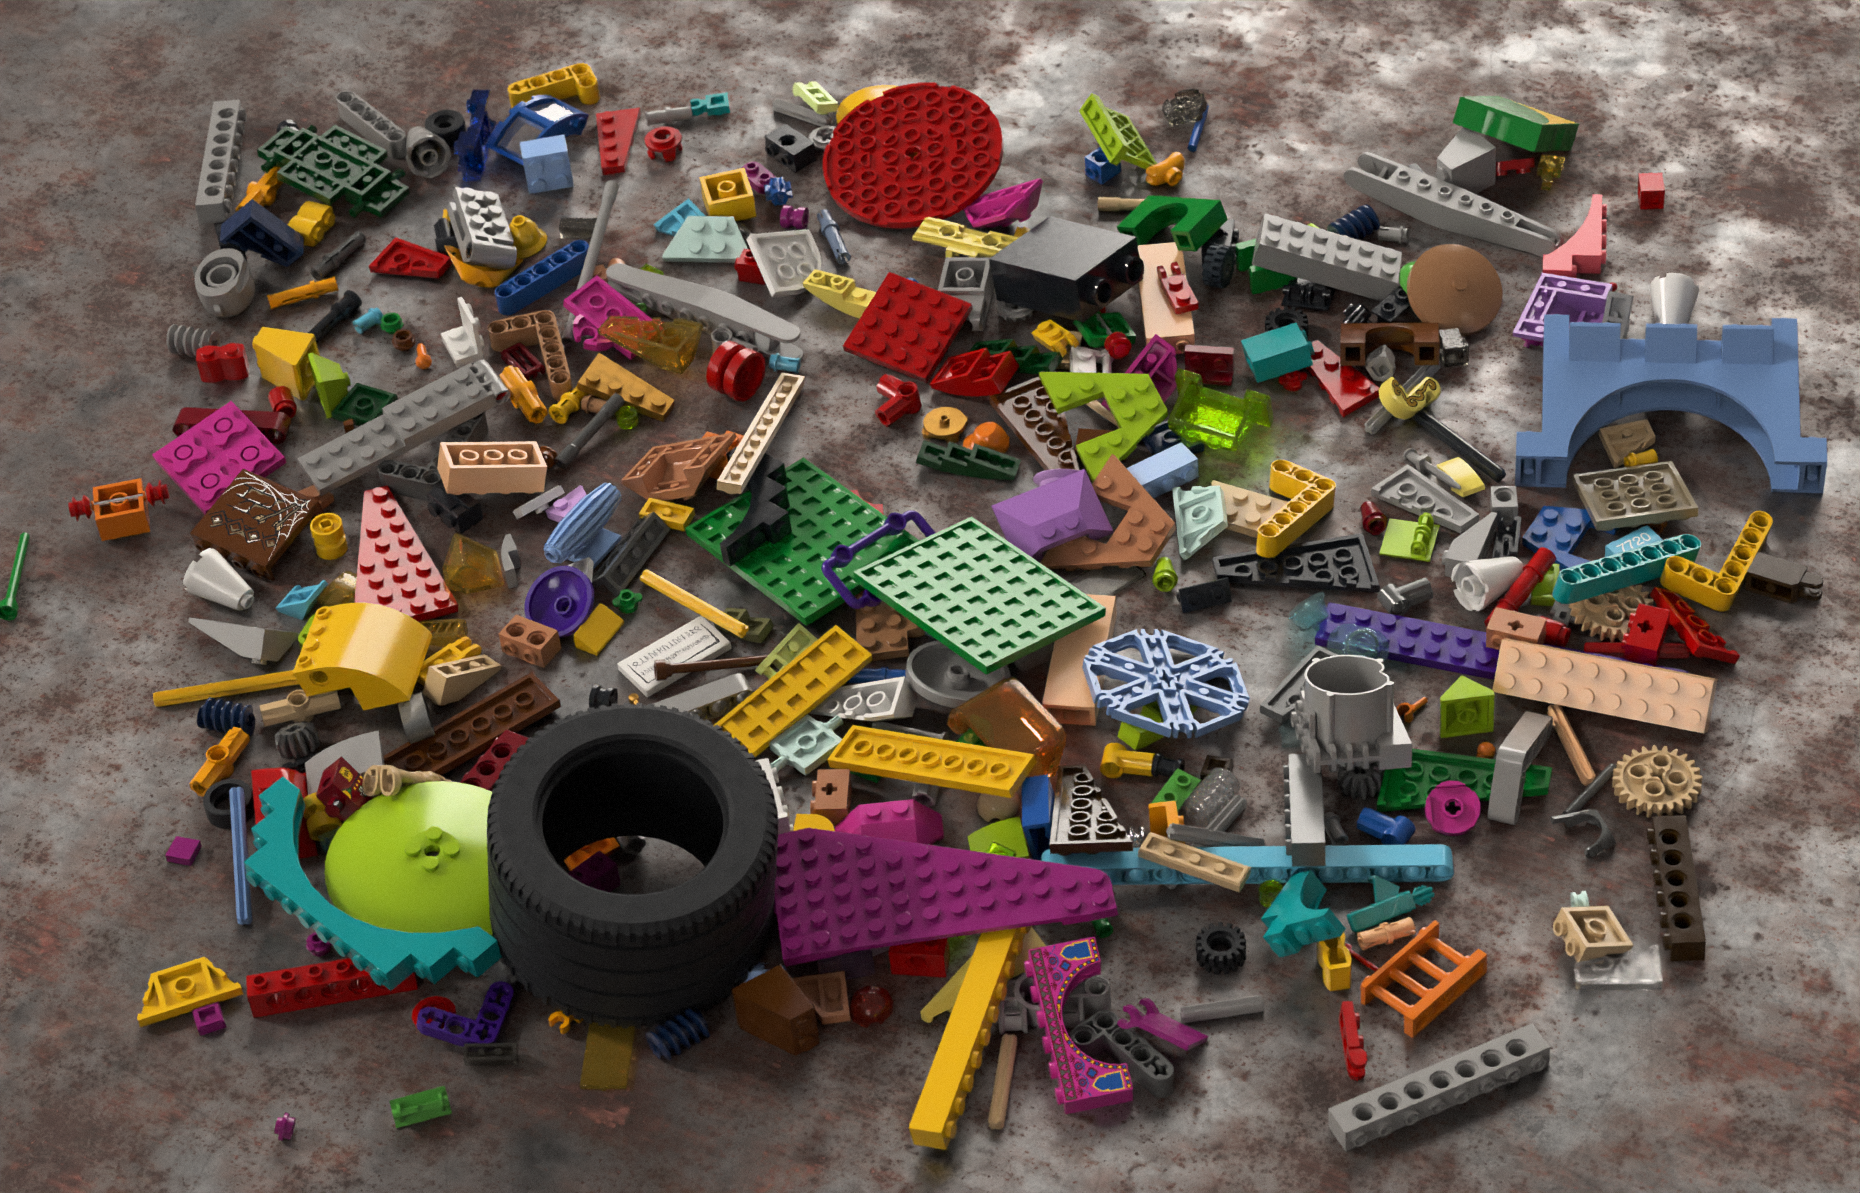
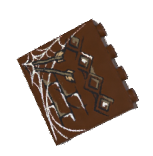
M242 469L190 534L195 542V547L202 552L208 548L215 549L226 561L233 563L237 568L241 570L247 569L259 578L265 577L274 581L275 577L271 568L307 523L316 516L324 514V511L318 500Z

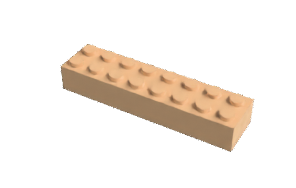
M1507 638L1501 641L1493 691L1541 702L1706 733L1709 728L1718 679Z

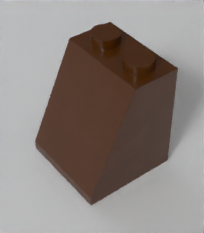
M781 964L732 989L737 1024L740 1029L794 1056L820 1044L814 1006Z

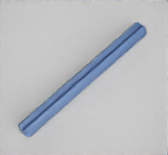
M233 787L229 790L236 916L237 923L244 925L252 922L250 883L245 876L247 871L244 865V861L248 859L245 795L242 787Z

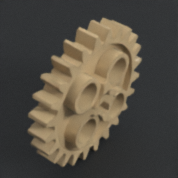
M1632 585L1569 604V608L1572 609L1570 615L1576 616L1574 623L1583 624L1582 631L1591 630V637L1599 634L1601 641L1605 637H1609L1611 642H1614L1615 638H1619L1622 642L1624 633H1629L1631 629L1628 628L1631 613H1636L1639 603L1652 606L1654 600L1648 599L1649 592H1641L1642 585L1635 587Z
M1653 745L1651 751L1642 746L1641 753L1633 749L1631 756L1624 754L1623 761H1617V768L1613 770L1612 787L1614 788V795L1619 796V803L1627 802V810L1636 807L1637 815L1646 811L1647 818H1650L1652 813H1656L1657 817L1662 816V813L1673 816V811L1683 814V807L1691 809L1692 802L1697 803L1698 795H1701L1702 776L1700 775V768L1695 767V761H1687V754L1678 756V749L1670 753L1667 746H1664L1662 751L1658 750L1656 745Z

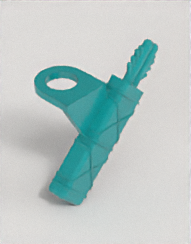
M1376 875L1369 876L1368 882L1374 886L1375 903L1347 914V920L1352 932H1360L1368 927L1383 923L1416 909L1415 904L1423 906V904L1430 903L1435 893L1432 892V887H1427L1426 885L1414 888L1412 894L1410 891L1399 893V886Z

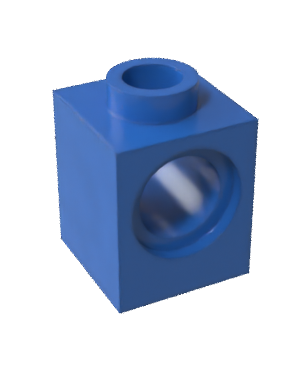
M1101 147L1085 156L1086 175L1090 179L1103 184L1121 172V161L1117 166L1111 164Z

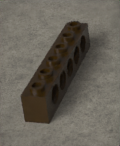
M1686 815L1653 817L1652 828H1647L1648 845H1653V849H1650L1651 865H1656V870H1653L1654 886H1659V890L1656 891L1657 907H1662L1663 912L1659 913L1660 928H1665L1666 933H1663V949L1669 950L1670 961L1705 960L1706 938Z

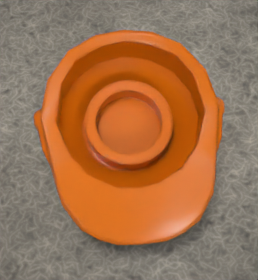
M985 422L977 426L974 433L965 437L963 447L972 450L974 444H978L1004 454L1010 446V439L1000 425L995 422Z

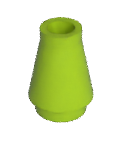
M1161 557L1157 560V566L1152 578L1153 585L1162 592L1171 591L1178 582L1172 561L1168 557Z

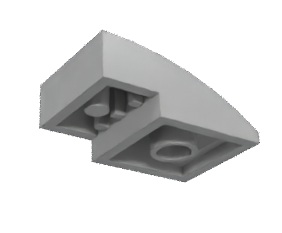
M379 730L336 743L309 759L305 763L308 795L317 792L323 771L341 756L362 777H364L365 772L372 765H384Z

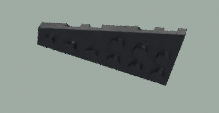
M1363 533L1291 544L1277 556L1271 558L1258 555L1256 550L1212 557L1217 580L1228 577L1229 583L1376 593L1380 591V585Z

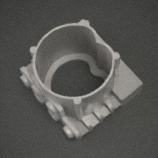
M1337 655L1322 659L1313 658L1312 664L1306 668L1304 673V691H1300V700H1296L1295 711L1291 712L1292 728L1296 727V738L1301 740L1302 753H1306L1307 765L1312 766L1314 773H1320L1321 765H1328L1330 772H1336L1337 766L1345 767L1346 771L1352 770L1353 767L1361 766L1362 769H1368L1369 764L1375 762L1379 770L1412 767V742L1394 705V682L1390 681L1389 676L1384 673V660H1375L1358 655Z

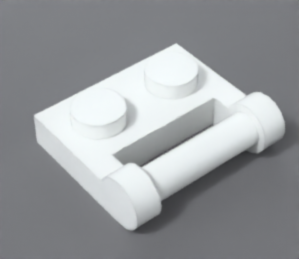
M1071 347L1070 372L1096 373V363H1101L1102 373H1112L1114 358L1109 355L1106 349L1098 351L1086 347Z

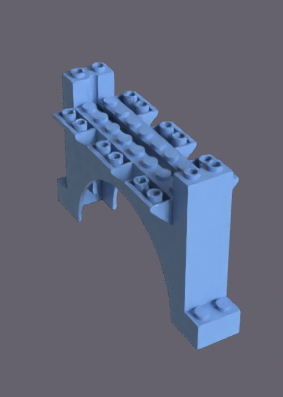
M1544 314L1542 432H1517L1515 486L1566 488L1567 475L1576 453L1587 439L1600 428L1623 417L1641 412L1674 410L1709 417L1730 427L1745 438L1764 462L1771 483V492L1823 493L1827 468V438L1800 437L1797 319L1772 318L1771 326L1723 325L1721 341L1697 340V324L1646 323L1645 339H1620L1621 323L1570 322L1569 330V315Z

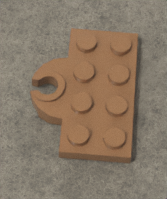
M864 591L857 594L855 598H861ZM883 601L875 607L865 606L862 609H856V642L872 654V661L907 657L910 655L909 638L925 635L923 629Z

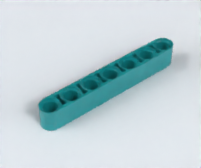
M1682 534L1563 569L1558 575L1552 596L1562 604H1572L1661 577L1666 560L1671 556H1679L1695 563L1701 547V541L1691 534Z

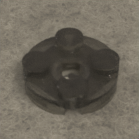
M1192 88L1178 91L1174 94L1175 98L1171 101L1167 99L1162 105V112L1170 126H1177L1190 121L1192 123L1199 122L1203 118L1202 114L1206 111L1208 102L1203 92L1201 94L1198 89Z

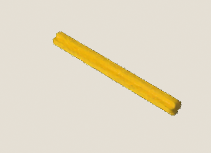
M648 569L644 570L640 576L641 582L738 637H745L749 631L748 626Z
M293 670L159 691L153 693V702L155 707L206 700L209 697L218 698L299 685V682L293 676Z

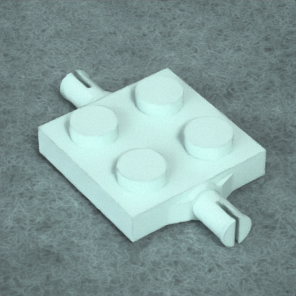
M807 714L769 742L770 750L779 756L777 760L770 764L771 768L776 767L778 773L786 765H790L805 776L829 758L842 740L833 732L843 724L841 717L836 715L827 723H823Z

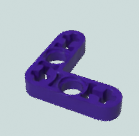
M502 981L491 984L476 1021L434 1007L423 1008L418 1013L417 1029L424 1035L477 1052H488L494 1047L511 1006L513 988L510 984ZM499 993H503L500 1004L495 1003L496 996ZM492 1012L497 1014L499 1019L489 1021L484 1015ZM428 1019L434 1020L431 1022V1024L426 1023ZM442 1022L445 1023L444 1029L440 1028L442 1026ZM457 1025L462 1027L464 1031L461 1034H454L450 1032L449 1027ZM484 1029L488 1030L487 1038L484 1041L479 1040Z

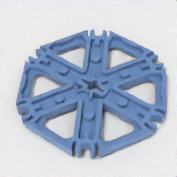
M1136 629L1093 645L1089 649L1088 655H1085L1082 665L1094 704L1097 703L1098 708L1107 707L1106 715H1112L1111 718L1169 738L1171 734L1174 738H1178L1179 732H1184L1187 738H1191L1193 732L1195 738L1240 721L1249 704V695L1237 663H1233L1232 658L1224 660V652L1218 651L1219 648L1161 630L1160 635L1159 630L1154 629L1153 635H1148L1145 629H1141L1139 635ZM1127 648H1135L1140 651L1143 662L1116 653ZM1169 649H1176L1196 657L1174 665ZM1106 675L1111 679L1127 682V684L1111 690H1101L1097 676ZM1216 677L1225 678L1229 682L1232 692L1203 682ZM1157 701L1164 722L1157 723L1150 718L1138 714H1130L1129 711ZM1188 704L1218 713L1220 717L1199 724V722L1193 719Z

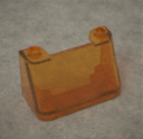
M1015 677L1004 678L951 710L947 725L954 733L964 734L970 727L988 747L1034 754L1037 763L1027 777L1046 774L1049 777L1057 775L1058 765H1060L1066 745L1065 731L1057 720Z

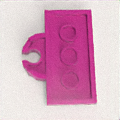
M597 275L563 300V306L576 316L573 323L575 341L577 343L580 342L581 338L585 335L594 337L584 341L583 348L586 350L598 352L615 347L631 360L664 335L663 327Z

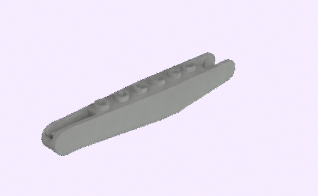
M1363 152L1358 157V164L1362 170L1351 167L1344 173V180L1350 187L1424 223L1447 231L1529 252L1543 257V254L1552 253L1564 243L1562 235L1553 228L1542 225L1461 187L1370 152Z
M621 263L613 264L606 270L608 284L626 298L637 303H645L647 308H651L709 335L717 328H728L731 330L733 337L758 346V352L768 358L772 354L780 353V356L800 358L801 361L803 359L802 349L791 344L799 340L801 336L799 327L733 294L712 287L636 269Z

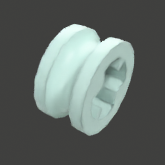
M1581 891L1579 895L1571 892V907H1589L1586 891Z

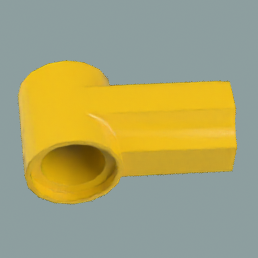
M1109 743L1104 749L1100 772L1108 778H1118L1123 773L1152 776L1155 753L1128 751L1122 744Z

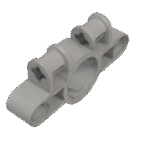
M1026 972L1017 980H1008L1006 997L1003 1001L1001 1000L998 1007L1000 1035L1005 1034L1006 1031H1023L1028 1033L1029 1025L1039 1027L1036 1017V1011H1040L1039 1005L1025 1002L1027 995L1031 994L1030 986H1034L1032 977L1027 978ZM1099 976L1090 977L1081 982L1071 992L1062 1013L1065 1029L1075 1028L1084 1022L1085 1015L1110 1009L1111 993L1110 984L1107 979Z

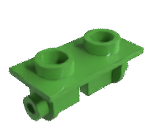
M1177 768L1151 803L1176 801L1178 812L1201 780Z
M445 1086L389 1100L396 1128L452 1113Z

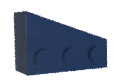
M253 199L221 224L220 242L226 245L228 242L240 246V250L245 252L248 250L261 254L262 258L286 267L303 255L304 236Z

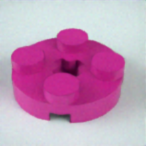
M1445 781L1437 785L1428 795L1425 804V815L1435 832L1447 836L1463 835L1474 828L1479 818L1480 800L1474 791L1466 787V784L1459 781ZM1449 802H1454L1456 807H1460V810L1456 811L1455 815H1451L1450 812L1445 810V808L1449 807Z

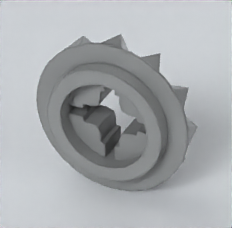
M822 126L810 133L809 140L814 142L816 151H825L826 145L831 141L829 139L833 137L835 126Z
M998 301L997 303L998 314L1000 317H1004L1005 321L1013 319L1014 322L1017 319L1025 321V318L1032 316L1034 311L1021 306L1014 310L1015 305L1005 303L1004 301Z

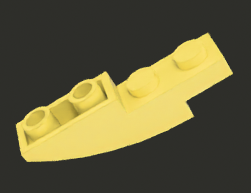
M816 269L803 282V287L823 302L859 319L876 293L856 287L854 279Z

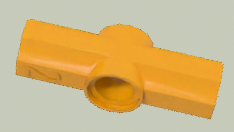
M274 167L268 173H265L258 182L252 181L249 183L246 197L235 208L236 212L251 199L262 207L264 205H272L276 198V191L284 183L277 179V172L281 168Z
M512 365L505 367L499 376L511 393L510 400L516 409L520 408L529 422H534L535 424L543 422L548 412L539 398L534 383L531 380L527 381L519 368H515Z
M233 727L229 729L218 745L210 747L206 752V762L189 783L191 790L196 792L198 796L204 797L206 791L213 784L230 777L234 772V762L250 742L249 735L241 728Z

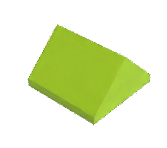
M1461 675L1440 697V738L1494 732V691Z

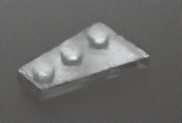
M1658 945L1649 946L1648 951L1637 954L1635 950L1624 952L1623 957L1611 959L1604 956L1574 963L1575 990H1662Z

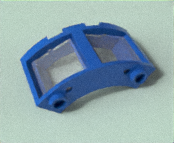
M549 95L533 96L532 100L526 103L521 101L509 110L510 115L504 122L500 121L488 139L486 147L523 165L520 142L558 135H565V137L581 135L589 114Z

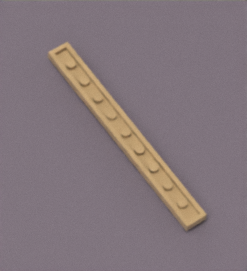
M788 373L780 374L717 480V490L725 491L728 494H741L801 392L805 383V376Z

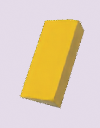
M600 603L589 615L586 622L575 632V647L597 656L621 628L624 620Z

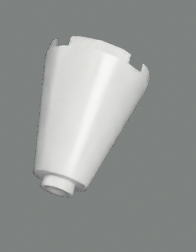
M1666 273L1664 278L1659 279V276L1653 279L1650 285V296L1656 323H1688L1699 294V286L1693 283V279L1690 276L1680 273Z
M212 548L202 551L199 554L202 558L198 562L193 560L183 579V585L187 587L185 590L196 596L238 611L248 609L254 602L253 589L218 551Z
M1514 556L1458 563L1453 568L1451 575L1452 582L1455 581L1457 589L1454 590L1455 596L1467 610H1483L1509 590L1523 572L1524 565Z

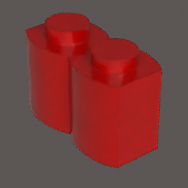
M229 343L221 347L207 345L197 349L196 362L202 382L214 383L224 379L240 380L249 377V362L244 344Z

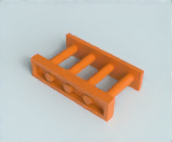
M1434 920L1428 927H1423L1413 940L1374 974L1367 976L1362 981L1360 986L1361 1004L1366 1006L1375 997L1379 998L1404 1015V1033L1414 1038L1487 973V954L1480 949H1477L1471 956L1466 957L1439 940V922ZM1432 948L1457 964L1458 967L1454 971L1446 973L1422 956ZM1414 964L1440 983L1433 989H1427L1403 972ZM1395 980L1422 999L1415 1005L1409 1006L1385 988Z

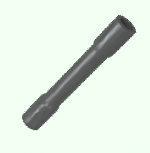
M614 393L601 407L597 415L554 459L558 467L566 469L598 430L625 404L624 399L619 394Z

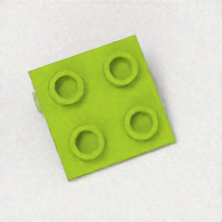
M1427 512L1419 516L1418 522L1390 518L1379 555L1430 562L1440 525H1434L1432 515Z

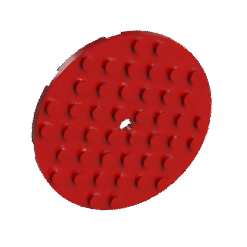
M934 82L906 84L885 90L883 95L871 101L868 99L863 101L839 122L833 131L830 143L825 147L823 174L827 188L834 201L853 218L883 228L906 229L920 227L926 217L944 220L968 207L984 193L994 180L1002 162L1004 153L1003 134L999 121L990 110L989 105L974 93L954 85L951 87L938 86ZM911 153H918L914 156V159L908 157Z

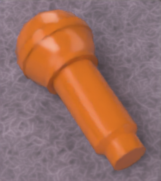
M419 343L416 349L418 356L415 359V364L418 368L425 370L431 366L432 359L427 354L424 344Z
M1482 742L1478 745L1476 757L1493 758L1496 752L1495 746L1490 742Z

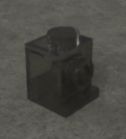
M1459 329L1439 330V351L1444 367L1468 365L1469 345L1466 343L1465 337H1461Z

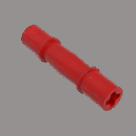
M1539 548L1529 563L1523 567V572L1511 585L1505 596L1498 600L1495 607L1518 612V609L1527 600L1536 585L1543 581L1544 576L1555 563V554L1547 548ZM1495 608L1484 621L1486 627L1488 626V623L1492 617Z

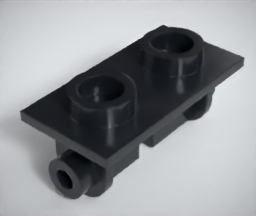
M1399 285L1371 311V313L1377 316L1376 323H1392L1406 309H1409L1411 305L1407 293Z
M1228 577L1178 589L1179 592H1176L1177 600L1181 602L1182 613L1232 602Z

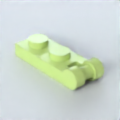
M808 82L806 85L794 83V95L800 96L816 113L826 115L829 112H836L838 110V102L817 82Z
M798 623L755 671L760 675H765L768 679L772 678L778 673L770 667L772 663L780 671L818 639Z

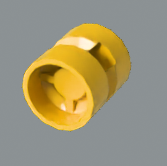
M324 513L316 516L310 523V529L314 538L317 555L324 560H334L342 557L348 549L342 519L334 513Z
M317 792L303 799L306 806L303 814L307 820L306 824L310 838L315 841H325L334 838L336 832L342 826V821L338 818H331L325 813L326 806L317 799Z

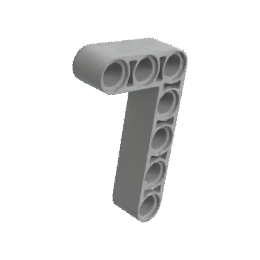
M1526 711L1500 745L1496 756L1489 801V820L1516 825L1521 808L1526 770L1550 737L1553 726L1552 716Z

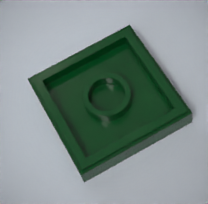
M356 383L331 412L332 417L343 422L353 418L354 425L361 426L383 415L382 408L397 401L398 397L397 394Z

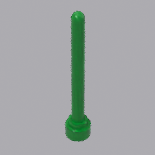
M26 532L20 535L6 598L0 601V618L3 620H13L18 614L19 605L16 602V596L30 539L29 534Z

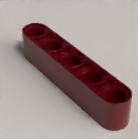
M182 408L173 425L174 434L179 437L218 409ZM241 410L272 444H281L285 441L292 424V420L287 414L271 411Z

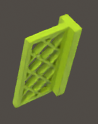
M1091 93L1079 112L1109 162L1117 166L1121 160H1124L1144 169L1157 164L1129 117L1105 107L1099 96Z

